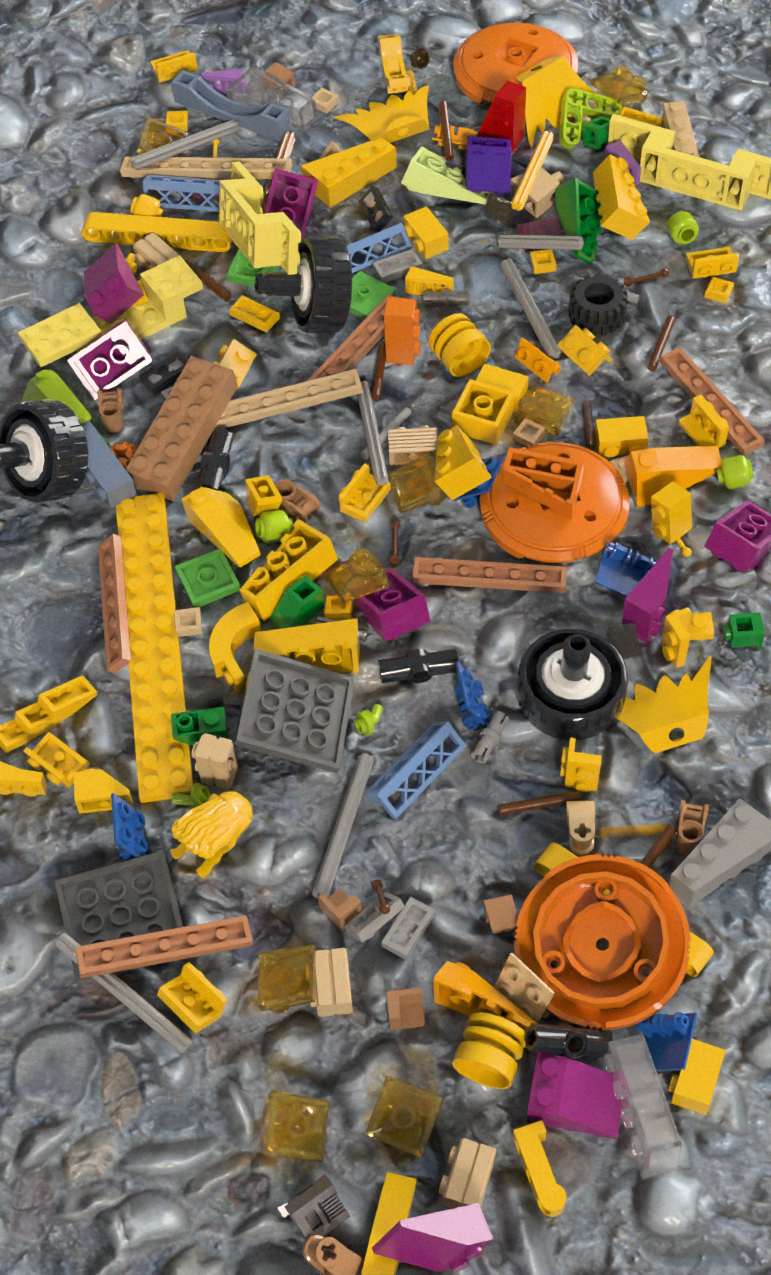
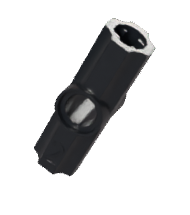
M218 428L216 431H213L208 451H204L202 455V472L197 488L205 487L220 491L223 476L227 475L229 471V454L234 439L233 433H230L227 429Z
M414 649L409 651L406 656L378 660L382 683L408 679L413 683H424L429 681L432 676L458 672L456 662L458 661L456 649L430 653L425 649Z
M531 1023L526 1028L524 1035L526 1048L529 1051L566 1054L573 1059L582 1056L607 1058L609 1054L613 1053L615 1046L613 1033L608 1030L573 1027L568 1023H560L558 1025Z

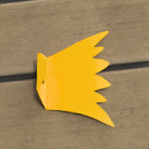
M565 56L545 59L516 77L526 87L525 118L530 147L532 148L537 125L543 133L546 119L553 127L559 128L562 97L569 89L576 88L599 94L577 75ZM568 114V115H567L568 117L575 118V117H574L573 115H571V114Z
M429 85L420 88L414 96L408 91L404 96V100H401L396 95H391L386 105L370 102V112L364 109H355L358 115L342 114L333 118L353 125L371 141L383 137L389 143L430 130L427 112Z
M711 656L708 657L692 681L688 674H685L679 686H676L666 675L660 679L656 692L643 685L635 684V700L626 697L623 709L617 719L637 732L647 747L654 753L702 739L706 732L709 718L708 686ZM674 728L684 730L683 738L672 741L669 739V733Z

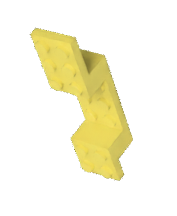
M615 114L612 115L609 126L608 145L621 141L634 159L640 162V182L741 211L750 194L771 200V158L738 149L728 166L673 150L675 135L673 130Z
M232 162L231 180H220L219 224L254 268L281 265L288 275L297 274V265L300 264V254L298 252V243H301L300 230L297 229L284 212L263 214L260 207L261 199H263L262 186L241 162Z
M179 255L140 274L149 302L129 308L112 324L98 317L91 318L82 305L78 303L18 332V335L40 367L74 351L78 353L125 318L142 340L187 318L184 298L202 290L203 284Z

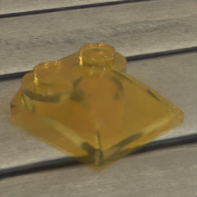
M624 65L615 66L611 73L598 76L590 81L591 85L618 104L645 102L648 95L645 79L632 74L630 69Z
M148 117L138 144L137 155L187 137L188 132ZM182 153L173 157H181Z
M530 386L526 395L518 402L514 423L521 424L527 418L546 427L547 433L559 436L575 403V399L543 388Z
M430 452L387 474L400 514L425 504L431 506L439 505L447 497V494L434 482L436 460Z
M366 549L355 550L349 557V562L338 566L325 576L327 583L342 604L389 587L388 577L382 564L373 552Z
M314 944L259 952L258 1008L261 1011L270 1010L273 1013L280 1014L286 1012L290 1007L315 1002L316 946Z
M386 1076L365 1135L422 1158L435 1122L441 1114L444 1098L407 1081Z
M276 1090L270 1091L263 1109L260 1135L262 1153L271 1159L285 1157L322 1163L325 1154L329 1101Z

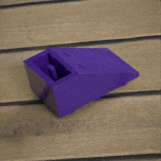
M467 136L464 158L466 190H471L475 193L482 191L495 194L510 193V139Z

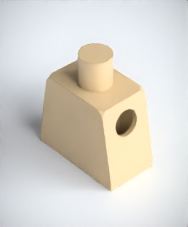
M540 168L524 204V208L535 218H538L556 203V188L564 183L562 173L557 171L550 175L543 168ZM524 173L511 178L510 196L512 198Z

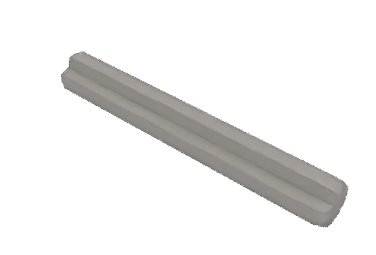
M500 235L498 239L500 248L581 250L584 245L581 236Z

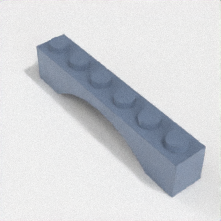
M182 70L171 82L174 102L226 122L230 120L238 121L239 127L279 142L282 140L284 133L291 130L288 108L274 103L262 106H249L237 103L217 92L201 76Z

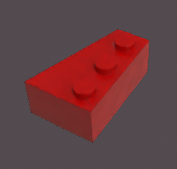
M508 80L505 82L490 105L478 132V137L510 139L511 153L516 150L525 135V86Z

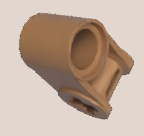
M117 388V391L111 392L98 390L97 398L103 429L109 433L120 431L124 426L122 389Z
M281 480L275 484L282 497L278 510H283L294 521L299 519L306 523L308 516L321 507L319 500L313 494L306 492L291 481Z
M681 800L675 842L676 848L681 854L688 856L702 841L708 817V804L698 806L687 804L685 800ZM686 836L692 837L693 840H689V839H687V838H685V837H686Z
M312 1235L304 1242L302 1253L305 1260L324 1275H359L363 1268L364 1260L333 1237Z

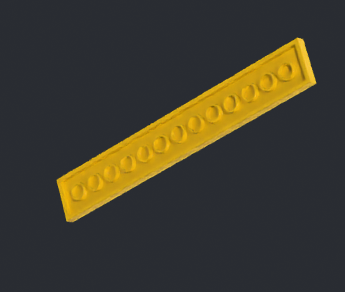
M161 493L134 496L116 505L118 536L121 537L126 606L128 611L127 618L131 662L128 664L139 799L141 803L172 799L173 793L190 795L191 787L194 783L190 745L173 740L171 714L186 712L180 642L175 627L174 610H176L165 496Z

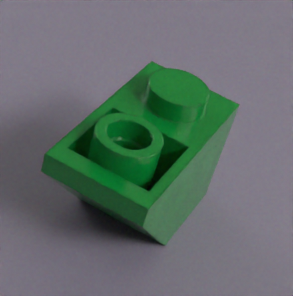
M305 575L285 591L269 622L277 629L302 626L325 608L323 590Z
M224 707L171 714L173 740L194 746L195 742L200 741L204 733L214 735L217 739L220 737L229 739Z

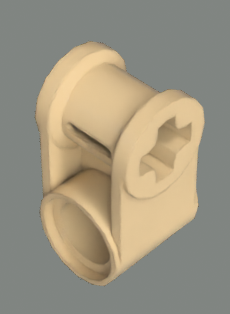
M566 801L570 849L577 855H587L594 849L595 802Z

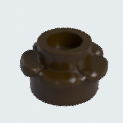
M422 48L416 49L410 56L411 66L418 69L425 68L429 64L428 52Z

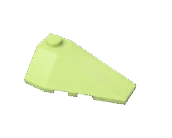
M422 146L410 161L401 182L412 192L485 205L488 204L493 196L492 192L482 191L475 193L471 190H466V179L461 174L462 171L457 167L451 169L445 164L446 160L443 157Z

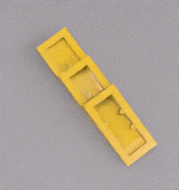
M82 675L39 694L38 702L16 711L15 719L0 725L1 749L8 753L52 729L96 697L97 691Z
M387 1172L361 1275H396L399 1261L374 1254L372 1247L400 1220L409 1219L417 1179Z

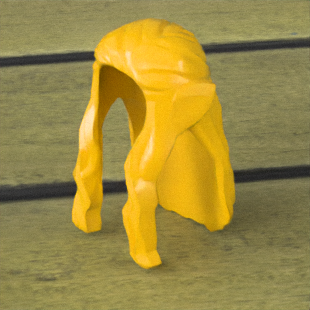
M234 791L224 792L219 796L212 794L206 803L192 808L172 824L171 832L173 838L178 839L181 844L177 848L170 850L171 856L175 859H180L184 853L191 851V853L205 858L202 865L196 870L199 877L205 879L213 867L220 862L223 854L234 847L240 835L251 824L253 818L251 803L243 795Z

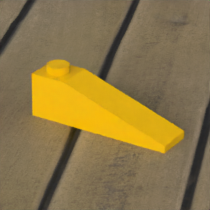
M200 487L181 499L188 521L238 567L241 568L261 555L241 504L230 494Z

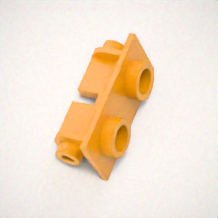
M441 124L436 125L434 133L438 135L437 138H432V140L438 141L437 145L444 147ZM450 126L452 144H457L458 149L466 150L467 136H478V132L474 131V129L459 127L458 135H454L455 126Z
M523 337L521 338L514 358L548 383L551 374L557 375L561 371L560 363L546 356L544 352L535 346V343L528 342Z

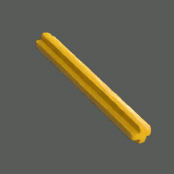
M544 131L511 201V208L513 210L517 209L520 211L523 209L552 144V132Z

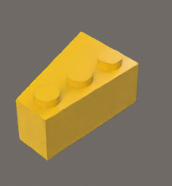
M458 425L444 430L438 436L434 482L451 500L458 498L492 478L486 469L485 463L481 460V455L475 444Z

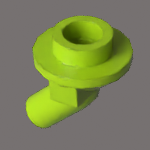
M375 704L371 712L366 710L356 713L354 725L360 734L369 737L375 732V724L379 721L383 711V707L380 704Z
M195 783L191 787L190 795L173 793L171 804L190 805L192 808L206 803L211 794L206 786Z

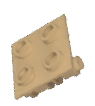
M510 953L494 988L539 1024L542 1017L545 1019L551 1014L546 1009L555 992L513 953Z

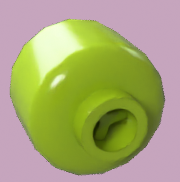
M679 211L673 214L667 221V232L677 244H689L698 236V223L686 211Z
M744 455L723 459L721 461V468L717 469L719 483H725L728 489L748 486L751 483V479L754 478L751 459L747 460Z
M283 510L262 512L259 518L255 520L256 535L267 544L281 542L280 540L286 533L290 534L293 531V521L291 518H288Z

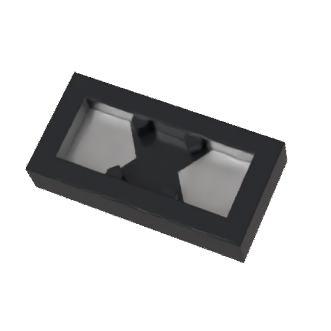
M372 185L361 197L359 203L373 230L380 232L393 218V215L379 189Z
M176 352L140 374V382L155 395L177 381L187 361Z

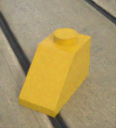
M269 475L245 479L247 506L253 516H260L262 512L279 509L282 497Z
M85 769L81 772H74V800L79 814L112 810V793L133 807V800L129 789L102 769Z

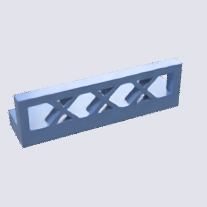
M148 175L143 180V194L149 196V189L157 190L163 196L160 199L162 208L219 212V206L211 198L215 194L219 195L220 180ZM172 191H178L184 199L178 203L174 202L168 195ZM193 193H200L205 201L202 204H195L190 199V196Z
M402 223L346 246L350 260H352L353 254L357 251L365 255L363 264L358 265L351 262V266L354 267L352 268V273L372 265L373 262L412 248ZM400 234L404 246L401 248L390 245L393 236ZM376 243L385 247L380 257L371 253L373 245Z
M448 721L434 722L364 794L370 802H380L392 819H397L467 745ZM448 736L456 745L449 753L443 752V741ZM429 755H436V767L432 771L425 770L426 758ZM412 773H419L418 785L414 789H408V777ZM394 791H401L400 804L394 808L387 798Z

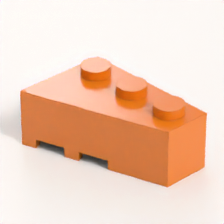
M387 298L384 312L386 363L414 365L415 357L420 356V310H417L416 299Z
M509 447L503 468L504 484L572 519L583 478L584 461Z

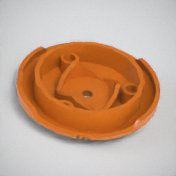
M503 23L481 29L465 39L455 53L453 68L456 83L460 90L468 98L480 104L483 100L492 103L495 95L507 80L522 85V82L518 81L516 77L545 59L565 56L576 73L578 71V59L572 45L564 37L550 29L529 23Z
M562 442L537 443L536 446L532 444V447L528 445L527 448L522 447L519 449L584 461L583 478L572 519L504 484L503 468L507 455L490 492L480 494L481 517L491 538L506 552L517 558L526 557L549 563L572 562L574 559L587 558L605 549L607 541L613 542L624 531L630 506L628 489L625 487L626 484L623 483L624 480L621 474L608 460L587 448Z
M601 854L587 855L574 858L554 867L530 892L516 922L518 929L515 930L517 935H514L517 939L514 941L515 956L555 992L546 1010L557 1018L581 1028L589 1026L591 1029L595 1027L597 1030L599 1027L602 1030L620 1029L640 1023L651 1017L674 996L683 981L690 957L687 955L690 954L688 949L691 948V945L688 944L691 942L690 929L686 914L677 896L671 890L668 883L652 869L637 861L621 856L614 858L613 855L607 857V854L604 857ZM605 889H609L610 894L605 895L603 891ZM601 938L609 942V947L603 951L596 947L597 940ZM554 961L558 963L556 968L551 967V963ZM648 970L649 975L643 976L642 972Z

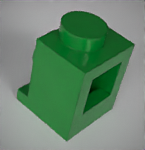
M600 116L582 124L583 145L599 150L601 145L607 144L610 119Z
M761 613L730 614L727 625L723 626V637L725 641H730L731 648L756 646V649L762 648L765 632Z

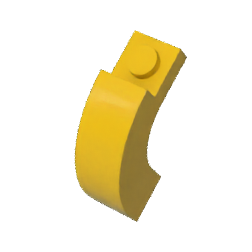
M399 34L377 36L382 74L387 93L409 91L408 86H411L404 67L401 37Z
M249 602L227 612L215 625L209 641V652L216 678L223 676L228 686L232 685L237 694L245 690L246 684L244 675L234 659V654L241 644L254 638L255 632H261L260 621Z

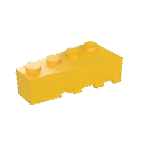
M380 137L301 166L302 176L318 180L315 196L331 208L397 168L396 148L386 139Z
M609 154L593 172L595 189L599 192L596 199L601 203L598 212L599 215L603 216L600 220V225L633 240L650 223L647 209L640 199L641 194L635 187V180L628 170V163L621 157L617 158Z
M299 519L293 524L294 530L290 534L286 533L280 540L282 544L276 552L271 551L266 557V564L263 567H258L239 590L244 602H249L257 617L263 621L273 614L289 587L305 575L313 581L338 560L331 539Z
M358 618L255 632L253 651L254 649H259L337 673H359L360 643Z

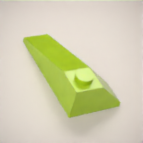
M51 369L39 371L36 373V377L29 380L21 402L44 399L58 400L66 404L76 414L81 424L92 419L89 412L59 375Z

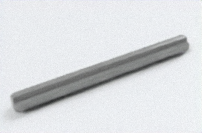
M230 120L132 157L130 159L131 167L139 170L236 133L240 129L238 121Z
M510 258L503 260L501 268L547 356L553 360L555 358L558 359L561 350L513 260Z
M364 380L361 382L363 393L357 395L375 484L378 486L386 485L388 483V475L369 385Z
M363 753L358 757L312 891V895L315 898H318L322 893L327 898L329 896L374 763L373 756L367 753Z
M63 933L57 938L55 945L77 964L75 947L81 945L67 933ZM113 972L91 976L178 1051L184 1053L191 1046L192 1040Z

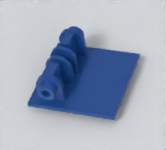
M506 454L482 459L492 478L453 501L461 499L467 508L476 506L479 495L490 492Z
M607 541L594 583L627 597L656 562L653 561L652 557L639 556L638 551L632 553V548L628 549L619 545L618 542L612 543Z
M457 661L456 667L460 681L456 683L455 692L458 705L460 706L459 710L463 726L467 730L476 729L478 724H482L486 728L489 711L486 704L482 701L481 696L484 695L483 687L479 680H474L470 670H465Z
M112 793L114 841L119 848V859L123 862L145 856L148 845L144 835V826L146 824L144 815Z
M697 1013L655 1014L653 1017L635 1024L636 1029L645 1035L637 1072L685 1070Z

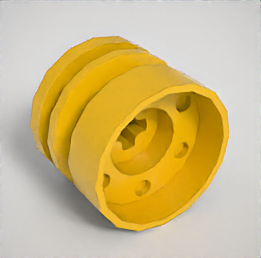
M462 313L450 315L440 321L432 330L428 341L431 351L442 361L448 371L456 377H465L478 370L487 360L491 350V345L487 338Z
M482 1012L473 1013L469 1016L467 1028L463 1032V1038L466 1041H462L458 1045L452 1061L453 1067L458 1073L478 1084L490 1088L508 1089L512 1086L518 1070V1064L515 1060L522 1058L523 1048L526 1047L525 1031L503 1017Z

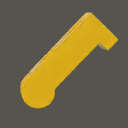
M541 1120L513 1130V1141L539 1209L548 1217H557L564 1211L567 1197L563 1187L555 1181L541 1144L542 1141L546 1140L547 1133Z

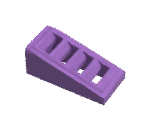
M243 69L201 72L202 79L207 84H209L208 80L213 81V84L209 85L217 92L245 95Z
M621 141L607 145L605 159L609 154L617 158H623L628 163V170L635 180L634 184L638 185L640 182L641 166Z

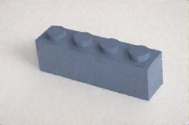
M88 420L82 423L88 446L87 473H85V479L89 485L93 484L96 487L95 491L101 501L105 500L109 507L112 508L120 504L121 501L135 496L134 482L91 422Z

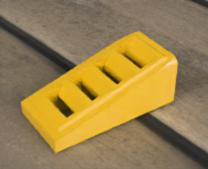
M411 266L405 278V291L408 294L423 295L424 290L444 291V289H449V291H454V278Z

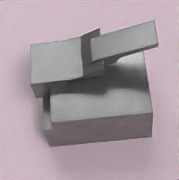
M325 1174L307 1187L296 1191L298 1196L277 1207L283 1218L288 1215L291 1217L305 1241L312 1235L325 1236L350 1217L338 1197L337 1191Z

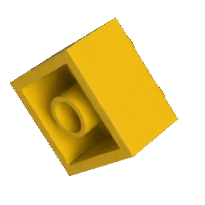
M469 379L452 412V428L458 425L468 437L497 446L514 412L515 392Z

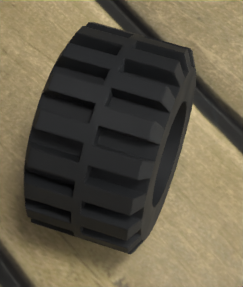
M594 274L593 277L588 275L584 277V280L579 279L570 291L568 315L571 324L577 325L581 330L586 327L594 336H597V334L604 336L608 332L611 334L616 332V328L620 329L626 318L628 296L624 285L621 282L617 283V279L609 278L608 275L599 276V274Z

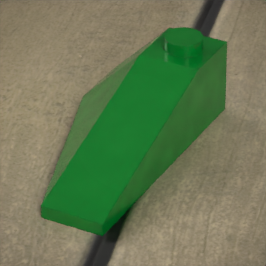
M574 178L556 188V208L566 235L581 236L583 238L584 245L582 249L573 250L575 257L591 265L594 262L598 246L596 238L597 235L601 234L602 230L600 220L603 216L599 215L598 212L601 203L596 199L599 192L579 179Z

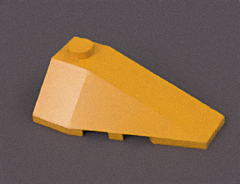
M718 446L666 447L632 451L625 460L624 465L635 507L651 506V496L672 481L687 489L716 474L717 469L721 468L722 461Z
M447 961L433 979L434 1003L466 1016L479 1012L500 1016L515 1023L524 1031L531 1023H536L463 963L456 962L454 964Z

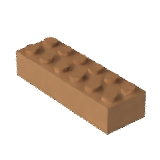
M193 356L189 358L126 468V471L133 479L135 488L152 494L161 493L164 494L166 499L175 500L238 387L232 369Z

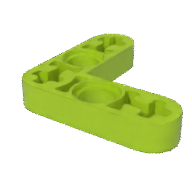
M576 88L569 89L562 97L559 129V142L561 146L566 149H573L579 143L583 114L611 119L613 114L619 115L621 112V103L611 97ZM588 100L594 101L597 108L592 109L588 105ZM567 115H573L576 123L569 122Z

